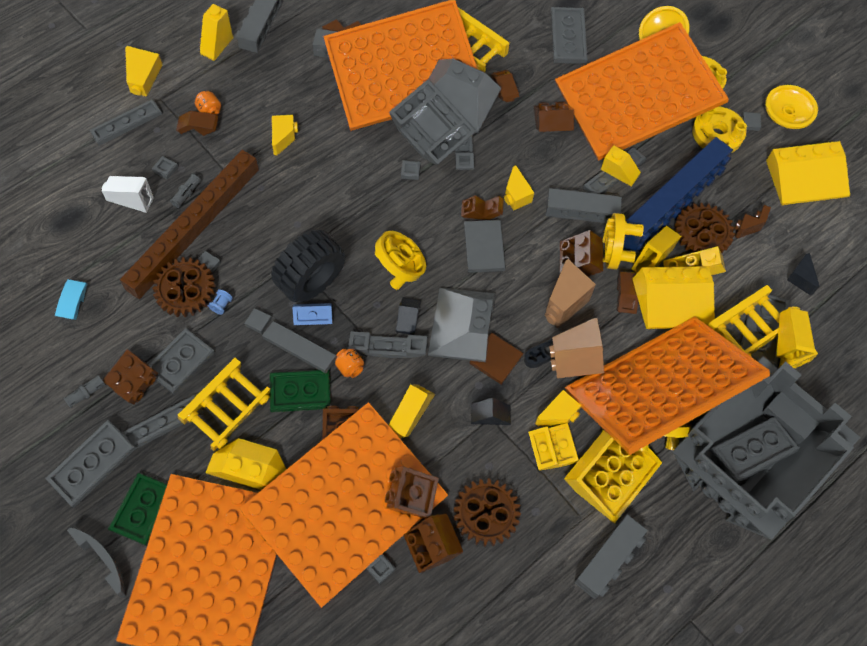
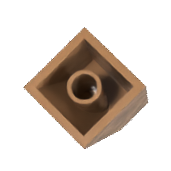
M569 259L565 261L545 313L547 321L557 328L562 326L590 301L596 285Z
M593 318L552 337L553 345L549 346L550 356L554 357V359H551L552 371H556L557 378L604 373L603 346L597 318Z

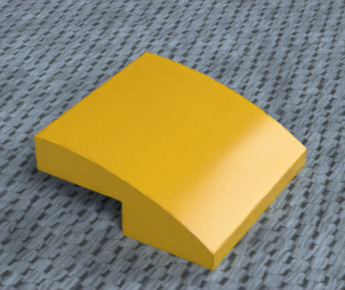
M568 423L551 428L546 426L528 432L538 470L567 466L579 461Z

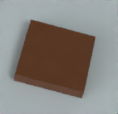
M491 333L488 337L486 362L470 360V364L502 385L524 353Z

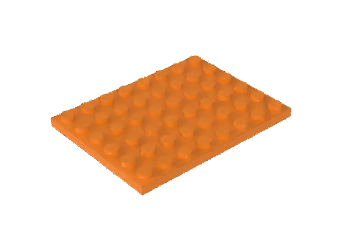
M448 0L323 36L350 131L391 120L389 112L429 79L438 60L455 59L477 69L456 0Z
M680 22L555 79L566 103L574 109V117L598 161L605 158L613 145L624 150L726 104L729 100Z
M693 317L604 365V373L586 375L569 384L565 389L566 393L581 405V408L631 455L770 376L768 368L698 318Z
M368 402L239 509L322 608L422 519L418 516L403 514L386 508L385 495L391 489L392 482L389 481L391 472L395 470V467L404 466L428 475L431 474ZM439 483L432 509L448 496Z
M174 474L170 475L116 639L117 642L132 646H253L277 558L274 550L239 509L254 497L257 492Z

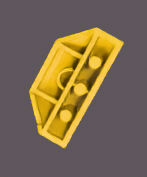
M238 438L213 453L206 474L262 490L282 474L286 468L276 449Z

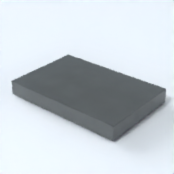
M500 220L464 221L468 273L505 271Z
M185 328L149 366L159 373L156 376V381L175 395L215 352Z

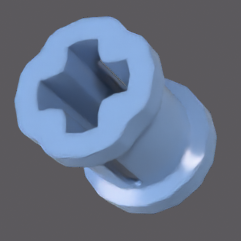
M218 289L216 292L217 296L213 302L209 303L208 307L215 313L222 315L225 306L233 298L226 291Z

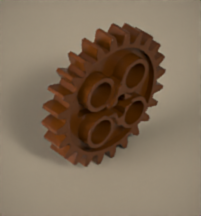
M694 203L692 208L687 206L686 210L681 211L674 227H676L675 232L682 236L680 238L682 240L680 246H687L685 251L691 249L692 253L718 246L721 253H723L724 250L727 251L735 236V233H733L735 227L731 226L733 221L727 220L728 214L722 215L723 209L717 211V206L712 209L710 203L706 207H704L703 203H700L699 207Z
M182 257L181 262L174 259L173 265L168 262L167 269L161 267L163 273L156 274L159 280H153L157 286L152 287V289L156 292L153 294L154 298L158 299L156 303L161 306L163 311L167 310L169 315L174 312L176 317H179L180 313H182L186 317L187 312L194 316V310L201 312V306L208 307L205 302L212 301L209 295L215 294L211 288H215L216 285L212 282L215 278L211 275L212 272L210 269H207L205 263L201 265L199 260H196L194 263L191 257L186 262L185 258ZM197 275L194 280H190L192 276ZM174 277H178L176 281L171 282ZM193 293H197L195 297L190 298ZM178 294L177 298L171 299L172 296Z
M488 478L487 484H484L482 479L479 480V485L472 481L471 489L465 486V493L459 492L458 495L461 499L455 500V504L458 506L454 507L453 512L459 514L454 516V520L460 521L456 527H463L461 535L468 533V541L475 538V545L480 540L483 541L484 547H486L488 541L491 542L492 546H495L496 540L502 544L503 536L510 539L509 532L515 533L516 531L513 525H519L520 521L515 518L521 516V513L516 511L520 508V504H514L518 497H511L512 489L507 492L505 491L506 484L499 487V480L494 485L491 484L490 478ZM488 495H493L496 497L497 501L491 503L486 499V497ZM472 503L476 504L479 509L477 511H471L469 510L468 505ZM500 504L504 505L503 507L496 508ZM484 509L491 511L490 516L487 513L483 514ZM502 513L506 516V520L499 521L495 515ZM479 516L476 520H470L472 517ZM484 522L488 528L481 530L477 527V523Z

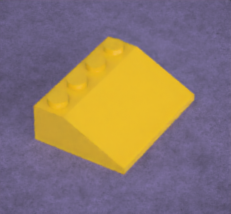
M840 141L773 149L766 160L781 205L850 196L846 155Z
M709 266L642 267L632 278L646 329L674 328L693 317L698 318L708 326L715 319L714 282Z
M604 430L566 475L564 480L583 499L610 521L616 523L662 462L649 447L648 451L638 450L629 455Z

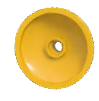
M663 6L656 8L643 19L639 28V38L642 40L679 22L689 35V21L684 12L676 7Z
M778 86L766 98L765 107L768 115L774 122L785 128H805L815 120L818 114V105L814 97L808 91L798 86Z

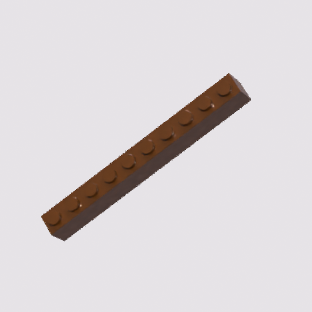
M241 150L123 275L120 281L124 289L140 300L155 284L153 280L159 279L156 274L163 273L161 267L167 269L168 262L173 264L174 259L179 258L259 171L257 159L246 151Z

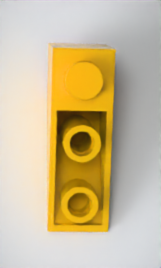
M718 246L663 261L664 267L709 266L711 275L726 272L723 255Z

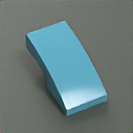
M67 280L62 290L55 316L77 319L80 301H84L87 283Z

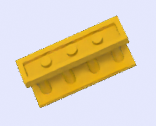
M458 7L467 38L473 36L478 39L471 47L472 53L474 54L483 45L491 48L480 60L474 56L477 69L485 73L486 63L496 54L505 57L508 54L509 42Z
M766 285L711 321L708 326L751 356V354L778 337L779 328L773 331L754 310L756 305H763L779 323L780 313L769 302L768 298L772 289ZM744 313L749 315L767 336L758 340L740 320V316ZM729 323L734 324L752 346L744 350L726 330V325Z
M236 358L177 415L184 425L188 421L193 422L214 441L211 444L213 451L217 448H223L228 442L227 438L259 404L263 406L270 398V388L268 386L261 392L240 373L241 362ZM230 378H235L256 397L249 406L226 387V382ZM216 392L222 393L242 411L235 420L231 419L212 401L211 397ZM202 406L204 408L207 407L228 426L221 435L215 432L198 416L197 411Z

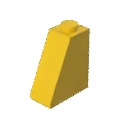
M212 4L203 15L200 54L215 61L231 42L233 35L228 11Z
M127 46L126 79L129 90L135 95L147 97L162 67L160 56L157 53Z
M666 226L647 242L631 269L638 273L642 267H658L671 253L682 236Z
M788 307V309L780 312L776 357L795 361L815 353L808 312L800 310L799 307Z
M411 384L389 423V427L399 438L407 437L411 434L434 398V393L420 385Z

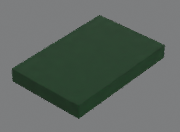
M320 370L270 373L271 412L327 409L330 406L329 370L327 373Z
M138 473L108 530L147 546L167 484Z

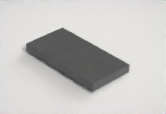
M551 7L553 63L587 64L584 8Z
M770 294L768 296L769 302L779 313L788 309L790 305L789 300ZM758 304L755 306L754 310L773 331L779 328V323L763 305L760 306ZM747 315L745 325L758 340L767 336L752 318ZM742 334L740 346L746 350L752 344ZM778 337L751 354L752 358L759 361L762 357H765L776 367L779 358L776 357Z
M774 416L713 447L710 452L727 475L738 483L794 454L800 448Z
M107 420L45 479L71 507L75 508L136 447Z

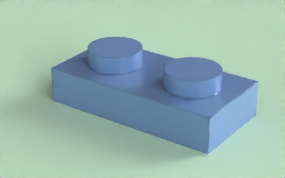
M332 304L293 305L294 325L332 324Z

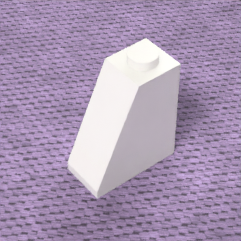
M110 176L102 186V193L106 201L147 213L154 199L148 181L144 177Z

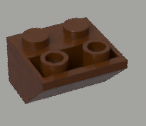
M540 102L534 106L535 124L539 132L574 130V109L569 104H566V102H555V105H549L548 102Z
M589 230L560 241V273L565 261L568 259L587 277L603 272V239Z
M447 514L430 516L404 534L419 573L444 564L463 553Z

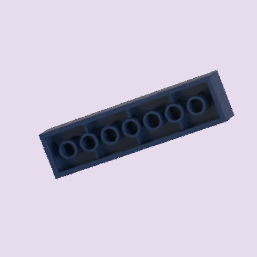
M715 137L626 220L627 223L642 224L644 229L642 237L625 235L623 247L627 251L637 252L639 250L641 252L647 242L657 235L661 228L663 229L668 226L672 218L676 219L680 215L683 207L687 208L695 196L699 197L702 194L706 185L709 187L717 175L721 176L726 170L725 166L731 160L730 155L733 149Z

